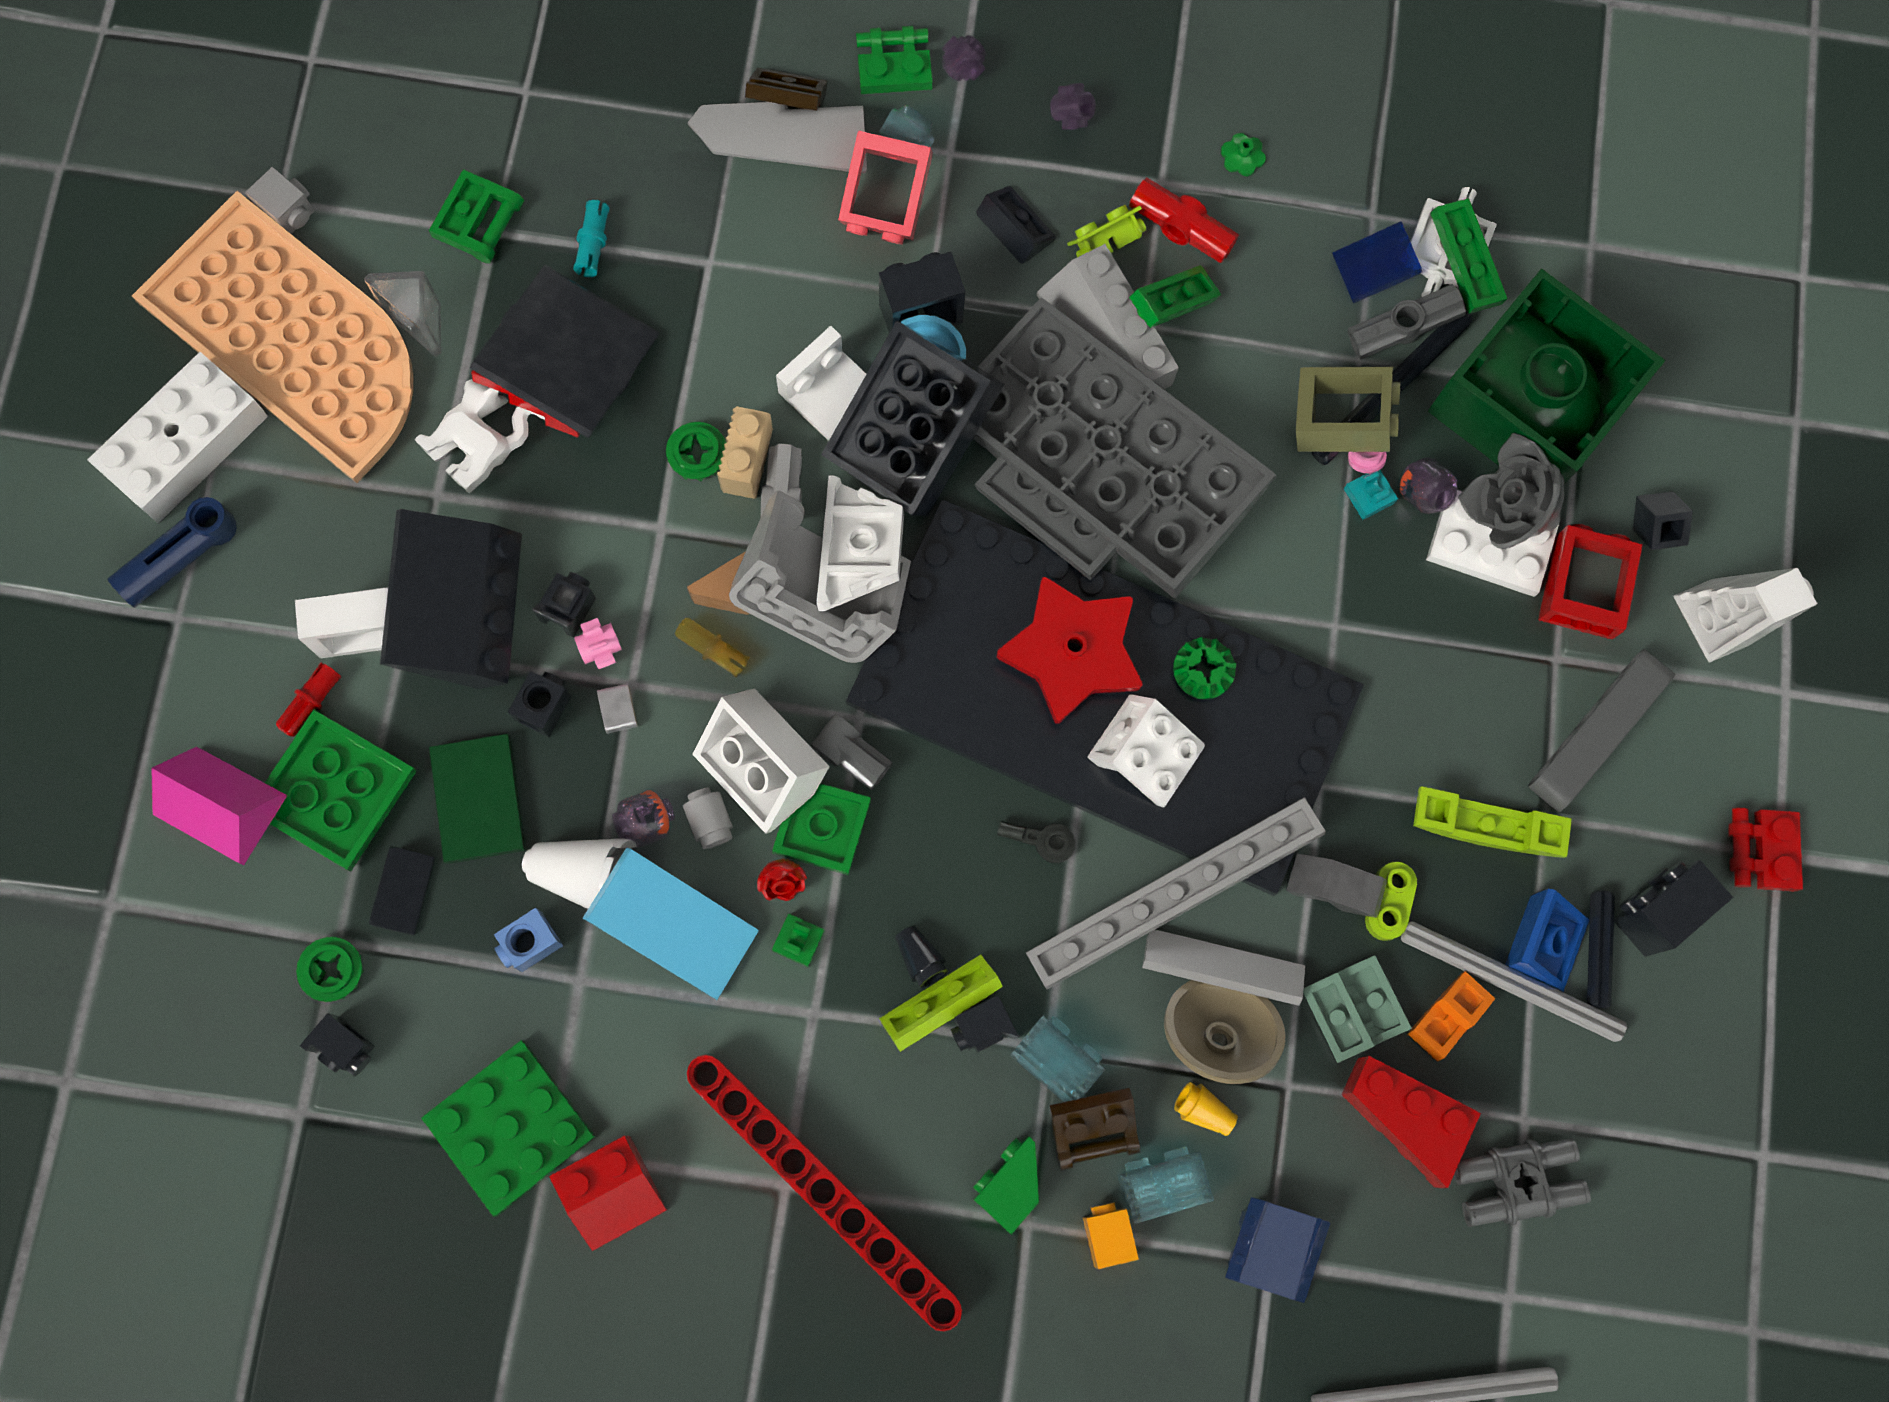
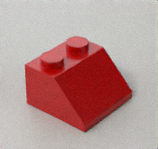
M624 1135L549 1176L567 1215L592 1251L667 1211L631 1136Z

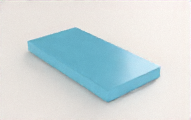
M627 847L583 916L584 920L718 1000L759 931Z

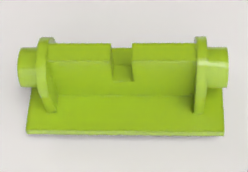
M1125 204L1106 214L1109 221L1099 226H1096L1095 221L1075 230L1077 238L1069 241L1067 245L1078 244L1080 250L1076 251V255L1079 257L1106 244L1110 253L1114 252L1108 241L1111 237L1117 249L1136 239H1140L1142 233L1146 231V226L1141 218L1136 219L1133 213L1141 210V206L1128 210Z

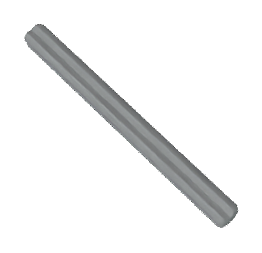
M1409 922L1405 932L1401 935L1402 942L1613 1042L1621 1041L1627 1029L1625 1021L1418 923Z
M1541 1367L1315 1394L1311 1396V1402H1469L1553 1392L1558 1390L1559 1383L1555 1369Z

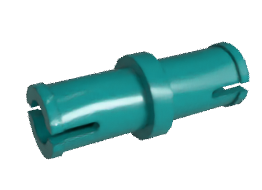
M589 200L586 202L583 226L578 230L576 237L579 247L573 270L580 275L582 267H584V277H594L597 275L600 252L605 247L607 240L604 231L610 208L603 202L601 210H598L599 200Z

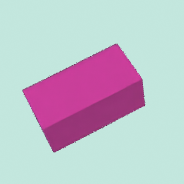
M194 747L151 768L153 815L242 865H245L287 797L286 794L198 747Z

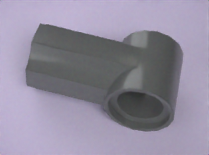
M835 714L810 746L824 760L835 767L841 766L872 791L892 766V762L865 742L858 730L850 723Z

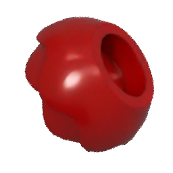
M777 859L769 862L762 869L757 879V889L759 892L762 891L764 897L769 901L775 898L789 901L798 892L805 890V879H807V876L801 866L792 860Z

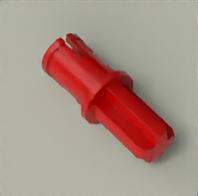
M320 662L300 690L296 689L294 691L297 696L277 720V728L286 735L294 737L312 711L315 709L321 710L322 701L332 687L340 680L341 675L331 667Z

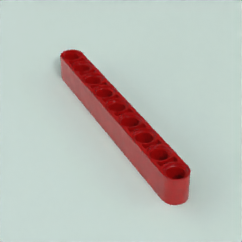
M709 1055L698 1056L692 1060L687 1069V1079L691 1087L882 1279L935 1330L948 1331L957 1326L961 1319L962 1309L955 1294L721 1061ZM712 1063L718 1071L717 1079L709 1086H702L697 1081V1070L703 1064ZM733 1092H741L747 1100L746 1108L739 1115H731L725 1107L726 1098ZM767 1120L774 1124L776 1136L769 1144L762 1145L756 1141L754 1129L759 1122ZM793 1149L801 1151L806 1160L805 1167L797 1174H791L783 1167L784 1155ZM822 1178L831 1181L835 1187V1195L828 1203H819L812 1195V1186L817 1180ZM850 1208L860 1210L865 1218L864 1227L855 1233L846 1231L841 1223L842 1214ZM886 1238L894 1245V1255L887 1262H878L871 1255V1245L877 1239ZM910 1268L920 1270L925 1278L922 1288L915 1292L905 1290L900 1282L903 1272ZM941 1298L950 1300L954 1305L953 1316L944 1322L935 1320L930 1313L932 1304Z

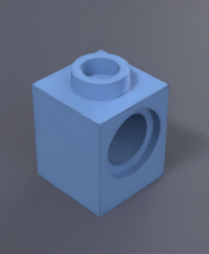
M534 908L494 934L500 944L494 949L506 968L513 965L520 972H524L563 946L543 912L537 908ZM532 932L535 938L534 946L528 952L519 953L516 947L517 939L523 933Z

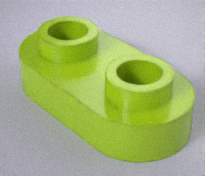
M1402 862L1388 863L1376 873L1377 876L1385 878L1387 884L1377 918L1365 916V924L1369 933L1379 940L1389 941L1401 936L1409 922L1417 888V878L1412 868ZM1393 875H1399L1403 879L1402 888H1397L1393 885ZM1385 912L1393 915V926H1388L1383 922V914Z

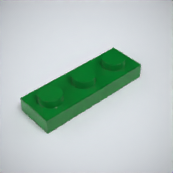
M1467 198L1435 207L1430 214L1468 314L1502 305L1508 298L1470 199Z
M1202 265L1138 288L1129 299L1136 307L1138 315L1146 322L1149 328H1152L1209 305L1222 294Z

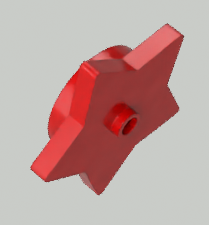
M1044 577L1039 587L1033 623L997 651V658L1034 678L1039 683L1053 720L1057 724L1061 723L1093 693L1139 691L1143 685L1122 643L1133 598L1119 597L1083 601L1052 580ZM1068 643L1078 644L1082 649L1078 652H1073L1068 648Z

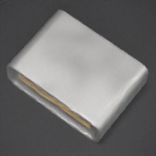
M628 683L597 690L607 734L638 727Z

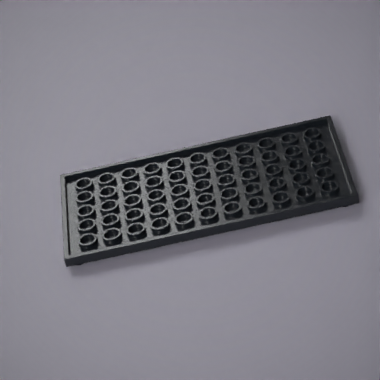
M942 499L909 568L897 629L865 660L848 695L846 705L1193 860L1304 797L1311 809H1313L1364 684L1102 569L1092 580H1089L1047 545ZM1046 577L1083 601L1119 597L1133 598L1122 643L1143 685L1139 691L1093 693L1061 723L1057 724L1053 720L1039 683L1034 678L997 658V651L1033 623L1042 578ZM1200 637L1218 639L1221 644L1230 649L1231 655L1236 662L1233 683L1226 692L1212 699H1198L1185 693L1178 685L1173 671L1174 660L1178 651L1186 642ZM1068 643V648L1073 652H1078L1082 649L1078 644ZM1202 653L1203 656L1201 657L1200 664L1189 670L1202 671L1208 683L1210 672L1220 667V665L1208 664L1207 658ZM1130 694L1156 699L1205 745L1165 807L1157 806L1120 772L1099 767L1088 758V755ZM1294 852L1241 882L1272 896L1277 895Z

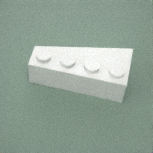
M1798 568L1715 578L1673 596L1709 663L1751 645L1817 604L1813 597L1814 593L1811 584L1802 577Z

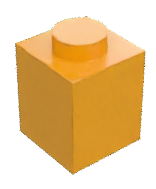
M1115 1202L1091 1207L1092 1215L1083 1217L1094 1267L1101 1269L1139 1260L1127 1209L1121 1208L1116 1210Z

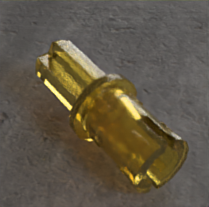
M690 618L682 620L676 629L675 636L701 653L704 661L710 659L731 673L735 678L742 673L743 669L732 663L731 659L745 667L750 660L749 656L744 655L723 641V635H714Z

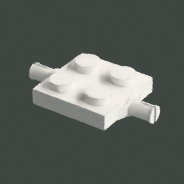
M1470 187L1462 188L1458 201L1466 199ZM1474 189L1468 195L1471 205L1477 195ZM1430 198L1424 204L1401 264L1402 267L1423 274L1428 278L1421 295L1422 297L1430 294L1432 288V293L1440 290L1442 284H1453L1459 288L1430 214L1435 207L1445 204ZM1475 214L1486 244L1489 246L1497 224L1480 218Z

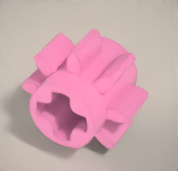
M598 618L580 624L583 634L574 637L584 663L588 664L595 661L598 669L616 663L613 653L622 649L612 624L609 623L601 626Z

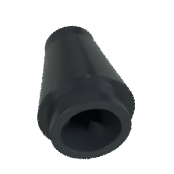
M915 925L905 928L896 935L895 939L911 981H917L920 988L932 985L948 972L944 965L946 959L918 931Z

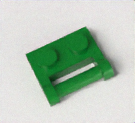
M463 169L432 223L429 233L432 238L467 252L481 262L490 264L496 254L494 251L496 244L514 212L520 211L524 204V199L518 193ZM493 200L502 203L482 240L473 239Z

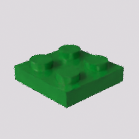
M820 783L814 795L780 824L772 853L849 875L871 798Z

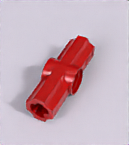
M1148 177L1139 184L1129 203L1130 208L1141 206L1142 209L1137 212L1158 224L1162 233L1170 241L1182 246L1190 244L1219 263L1225 261L1240 235L1207 215L1205 206L1196 198L1188 195L1178 197Z

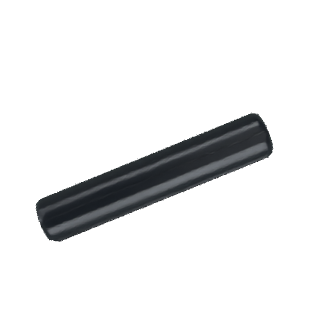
M1603 890L1592 892L1590 895L1587 1004L1598 1009L1609 1008L1612 1005L1615 895L1613 892Z

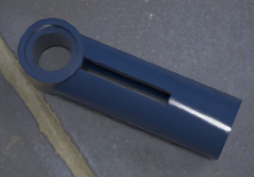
M209 497L199 498L190 504L182 520L109 576L107 580L129 605L136 608L212 546L223 545L229 542L235 536L237 530L236 520L216 499ZM218 516L214 525L205 528L209 518Z

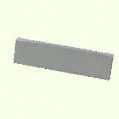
M1153 930L1147 935L1142 966L1144 969L1298 1006L1303 999L1305 965L1159 930Z

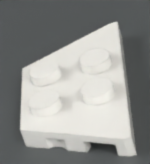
M829 476L817 593L818 611L829 610L899 581L904 522L903 506L888 499H879L874 493L861 487L857 491L843 485L841 479L836 476Z

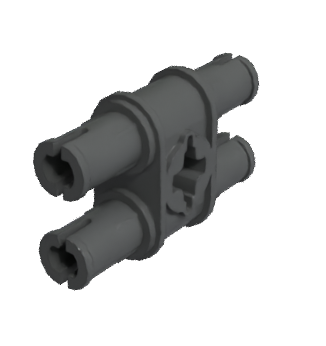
M1568 1138L1538 1144L1537 1141L1529 1139L1520 1145L1500 1149L1494 1146L1486 1151V1155L1460 1160L1454 1174L1457 1185L1492 1179L1497 1189L1496 1196L1462 1203L1463 1216L1467 1226L1473 1227L1499 1221L1512 1226L1520 1220L1540 1216L1551 1218L1558 1209L1590 1203V1191L1584 1179L1549 1185L1545 1176L1546 1168L1579 1161L1580 1155L1575 1140ZM1526 1177L1527 1185L1516 1188L1514 1180Z

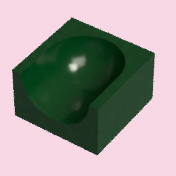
M1541 268L1451 377L1427 412L1498 466L1500 449L1512 433L1530 439L1544 451L1551 464L1557 465L1564 476L1565 484L1580 469L1666 360Z

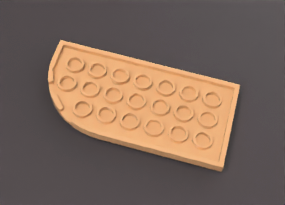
M236 191L132 295L137 303L194 350L205 355L245 392L355 483H358L385 455L401 433L411 407L414 377L409 351L393 321L371 298L240 192Z

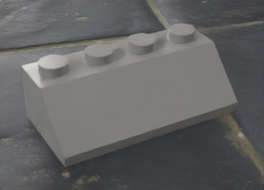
M1106 244L1073 259L1037 291L1039 299L1041 297L1161 388L1166 389L1173 385L1179 367L1156 328H1149L1146 322L1138 315L1136 307L1129 299L1134 291Z

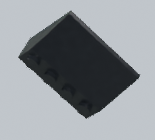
M896 321L821 455L888 500L902 505L903 510L909 514L928 516L1005 384L973 363L903 323Z
M405 509L397 510L380 665L476 689L508 684L522 533L492 523Z

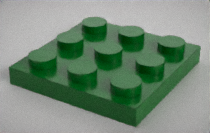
M313 710L265 781V784L287 795L270 825L351 872L417 770Z
M523 1040L516 1043L421 1117L493 1217L500 1215L596 1138Z

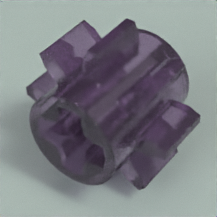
M967 35L965 38L961 36L959 39L953 36L943 46L942 49L946 52L943 55V68L956 81H962L963 79L967 81L969 78L974 81L986 69L982 64L985 61L986 51L982 44L973 36Z
M1083 83L1059 86V93L1055 94L1051 100V114L1054 120L1062 121L1063 130L1087 127V120L1091 119L1095 113V99L1092 93L1083 92Z

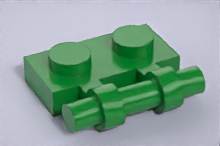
M913 25L902 26V30L881 31V28H870V32L856 33L857 48L871 47L872 53L858 54L861 94L932 90L930 51H915L914 45L928 43V29H913ZM903 45V51L883 53L882 46Z

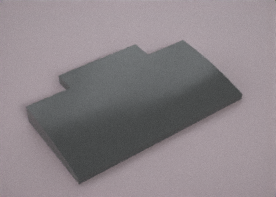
M1042 297L978 366L1005 385L973 438L974 441L997 458L992 466L975 483L976 489L1089 580H1092L1111 557L1118 553L1176 599L1276 478V474Z

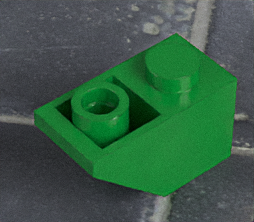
M1026 1137L1023 1142L1015 1138L1000 1155L1005 1162L994 1174L988 1169L973 1186V1189L978 1192L973 1200L1011 1235L1039 1203L1035 1141L1030 1137Z

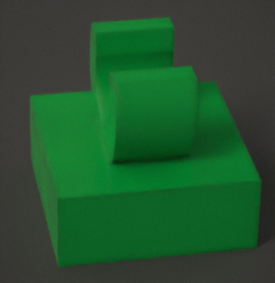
M788 913L773 945L772 952L809 968L825 933V929Z

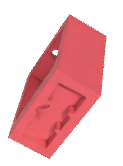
M858 131L838 218L842 224L847 225L846 231L861 236H867L868 230L882 233V240L903 245L904 239L913 241L933 156L931 147ZM866 153L917 165L904 225L852 213Z

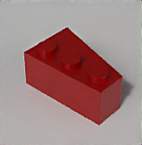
M1371 1056L1358 1058L1341 1095L1378 1132H1381L1398 1149L1397 1151L1426 1177L1425 1179L1434 1188H1448L1481 1113Z

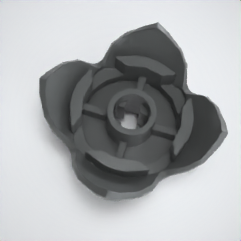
M1512 433L1500 449L1498 471L1482 474L1477 477L1458 496L1461 505L1471 519L1478 524L1492 529L1489 539L1491 544L1499 549L1511 548L1544 531L1554 530L1559 525L1560 511L1564 500V476L1557 465L1551 464L1544 451L1535 442L1524 436Z

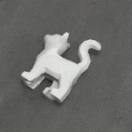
M472 379L464 384L462 402L446 413L436 431L431 436L420 434L415 439L435 462L445 458L456 447H459L466 454L464 461L460 464H451L445 471L468 493L472 492L486 480L494 467L503 464L511 451L524 443L528 437L527 418L530 414H535L545 420L544 416L517 406L512 416L513 433L506 437L499 434L484 423L482 418L505 405L508 400L505 396L498 395L499 391L473 382Z

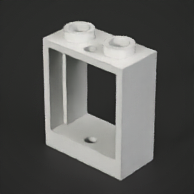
M388 588L295 600L298 639L319 658L381 650Z

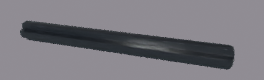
M1466 311L1464 317L1438 327L1393 371V382H1400V393L1473 321L1471 314H1468ZM1370 393L1340 423H1370L1381 412L1382 393ZM1312 452V455L1320 464L1327 465L1339 452Z

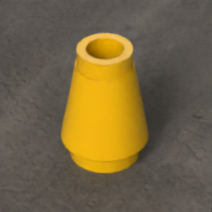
M1189 1082L1180 1092L1174 1106V1110L1181 1114L1180 1118L1182 1120L1221 1133L1224 1136L1231 1133L1238 1119L1237 1114L1233 1113L1202 1084L1196 1086Z

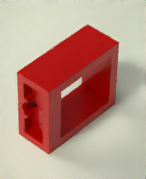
M1567 525L1555 537L1538 620L1611 640L1620 635L1627 627L1643 544L1632 542L1629 537L1621 534L1605 535L1594 532L1587 525ZM1573 547L1622 559L1612 611L1563 598Z

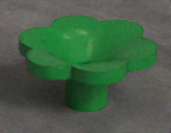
M1243 133L1235 134L1231 141L1225 142L1221 147V155L1225 158L1224 167L1229 172L1238 171L1242 176H1251L1255 168L1262 167L1266 161V156L1261 151L1262 142L1255 137L1248 138Z

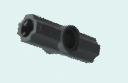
M1452 284L1416 300L1400 301L1392 310L1348 328V335L1355 354L1361 360L1397 344L1412 343L1421 334L1464 317L1466 310L1459 290ZM1401 317H1410L1415 321L1416 325L1409 328L1399 325L1397 320Z

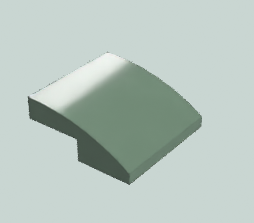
M1376 955L1303 989L1307 1002L1337 1063L1412 1029Z

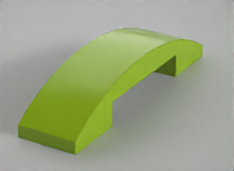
M1421 786L1418 789L1413 826L1441 836L1477 845L1520 853L1565 858L1568 855L1572 819L1539 811L1526 813L1459 798V794Z

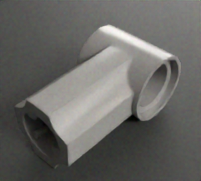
M778 444L769 447L766 485L762 487L761 516L769 499L777 490L795 498L802 504V488H799L802 468L801 448H796L790 444Z

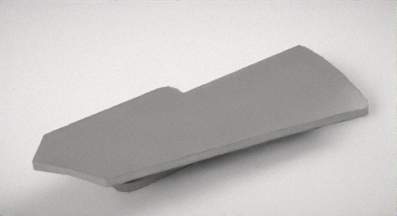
M772 102L701 105L688 121L689 127L701 138L710 151L716 155L849 172L857 133L858 131L865 132L863 106L821 107L814 111L804 108L788 109L786 105ZM866 154L861 174L867 172Z

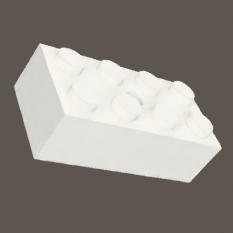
M199 352L87 460L159 524L268 415L247 392L205 355Z

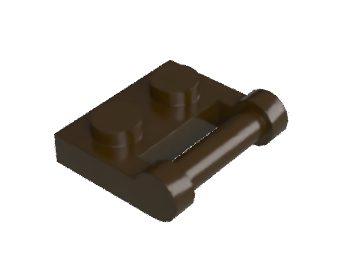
M1130 1088L1049 1105L1055 1150L1061 1171L1073 1168V1164L1123 1152H1127L1128 1156L1141 1152L1137 1135L1134 1100ZM1120 1132L1123 1134V1136L1069 1147V1144Z

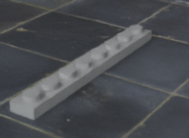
M1304 797L1026 952L1047 990L1322 837L1326 831Z

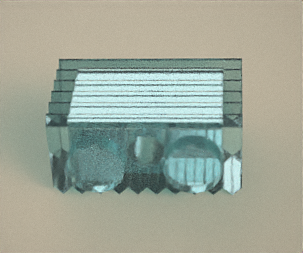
M1042 1016L1012 1051L1010 1056L1063 1102L1083 1098L1105 1071L1099 1064L1103 1058L1088 1044L1083 1043L1079 1047L1070 1040L1068 1035L1071 1033V1030L1059 1019L1052 1016L1048 1021Z
M1187 1146L1164 1152L1165 1161L1150 1164L1148 1157L1124 1164L1126 1172L1119 1173L1117 1176L1131 1223H1140L1214 1201L1200 1152L1189 1153Z

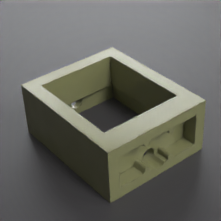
M1393 367L1300 368L1296 419L1297 451L1390 452L1391 437H1398L1399 414H1392V405H1400V382H1393ZM1382 393L1380 423H1315L1317 394Z

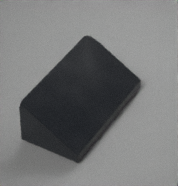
M1010 185L987 194L976 211L977 216L1021 264L1029 261L1056 239L1052 231Z
M390 846L369 920L370 925L415 936L435 857Z

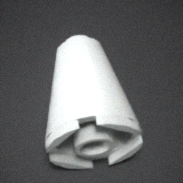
M624 838L539 842L525 852L522 870L526 873L529 882L588 909L626 847L631 849L637 847L635 842Z

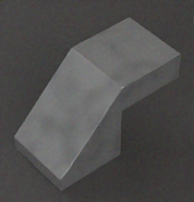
M1297 853L1286 891L1294 896L1329 902L1343 912L1377 918L1387 880L1332 859Z

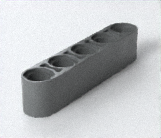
M1646 649L1640 651L1534 776L1527 787L1555 811L1561 812L1577 796L1674 678L1675 673Z

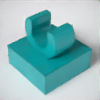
M1381 470L1366 473L1347 483L1344 487V491L1362 520L1395 504L1398 500Z

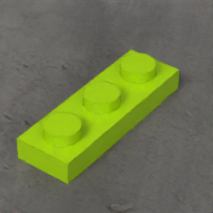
M979 955L888 1012L879 1020L901 1052L1003 986L983 956Z

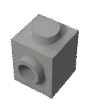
M273 167L246 191L254 205L290 234L296 229L303 227L314 212L307 200V197L310 195L307 189L295 178L288 181Z

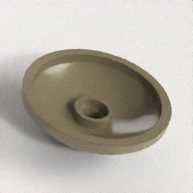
M1191 980L1176 990L1165 1011L1164 1030L1171 1049L1189 1069L1207 1079L1226 1084H1243L1258 1080L1276 1066L1285 1046L1284 1024L1276 1007L1268 998Z

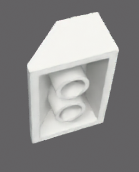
M755 688L721 697L692 754L766 834L772 832L814 795L830 767Z

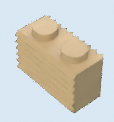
M738 406L733 408L732 422L729 423L730 429L727 430V443L724 444L725 450L722 451L723 457L721 458V465H719L720 471L717 473L723 493L753 499L757 498L773 431L771 414Z

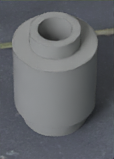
M707 787L694 791L687 796L689 801L683 805V809L695 841L701 842L703 849L716 847L733 838L730 831L733 825L720 792L711 793L710 788Z

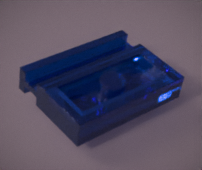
M1402 221L1332 252L1353 304L1423 273Z

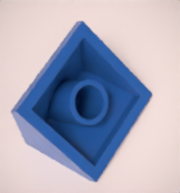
M1548 888L1530 896L1505 965L1564 992L1589 919L1556 890Z

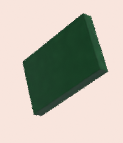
M509 734L429 747L443 862L451 864L526 851Z

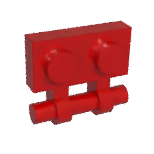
M1733 808L1732 823L1728 824V836L1733 837V858L1729 859V868L1731 872H1734V886L1742 888L1751 887V873L1757 874V889L1803 890L1800 812L1759 810L1754 812V825L1749 823L1748 808ZM1750 839H1755L1756 859L1750 858Z

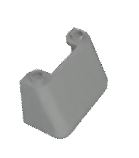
M777 490L769 499L734 577L729 592L731 602L743 611L842 661L850 663L864 661L897 629L911 561L901 556L899 581L829 610L818 611L817 593L823 538L800 526L805 515L803 505L795 498Z

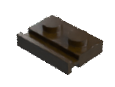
M757 67L751 75L749 82L747 81L745 98L817 111L818 106H820L826 96L827 80Z

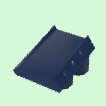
M1251 1197L1249 1205L1242 1210L1239 1225L1241 1230L1235 1248L1231 1251L1228 1261L1229 1267L1225 1278L1305 1303L1330 1222Z

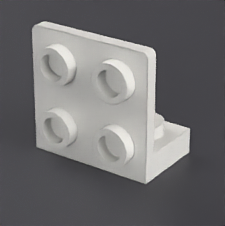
M830 326L776 375L778 393L829 441L866 373L842 351L841 335Z
M1130 694L1088 755V758L1099 767L1120 772L1157 806L1165 807L1205 745L1156 699Z

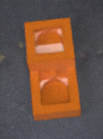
M1464 971L1431 1005L1408 1032V1035L1438 1062L1446 1057L1466 1030L1477 1023L1496 998Z

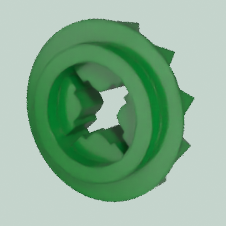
M690 422L677 428L670 436L666 446L667 460L672 470L681 475L685 480L689 478L697 479L701 482L706 477L716 476L719 465H721L722 451L725 450L724 444L726 442L723 435L714 426L704 422ZM694 439H697L702 450H708L707 453L701 455L702 460H700V464L694 461L692 455H687V453L693 451Z
M1200 637L1186 642L1175 657L1173 665L1175 679L1180 688L1192 697L1198 699L1218 697L1228 690L1235 679L1236 662L1231 655L1230 649L1221 644L1218 639ZM1202 653L1207 658L1208 664L1220 665V667L1210 672L1208 683L1202 671L1189 670L1200 664L1201 657L1203 656Z
M325 937L318 939L305 948L298 960L296 970L298 983L302 990L315 1000L328 1003L345 999L348 994L358 988V982L364 973L361 962L362 955L352 943L342 938ZM338 959L339 963L336 968L340 971L343 978L330 976L325 981L323 977L326 971L318 961L333 963Z

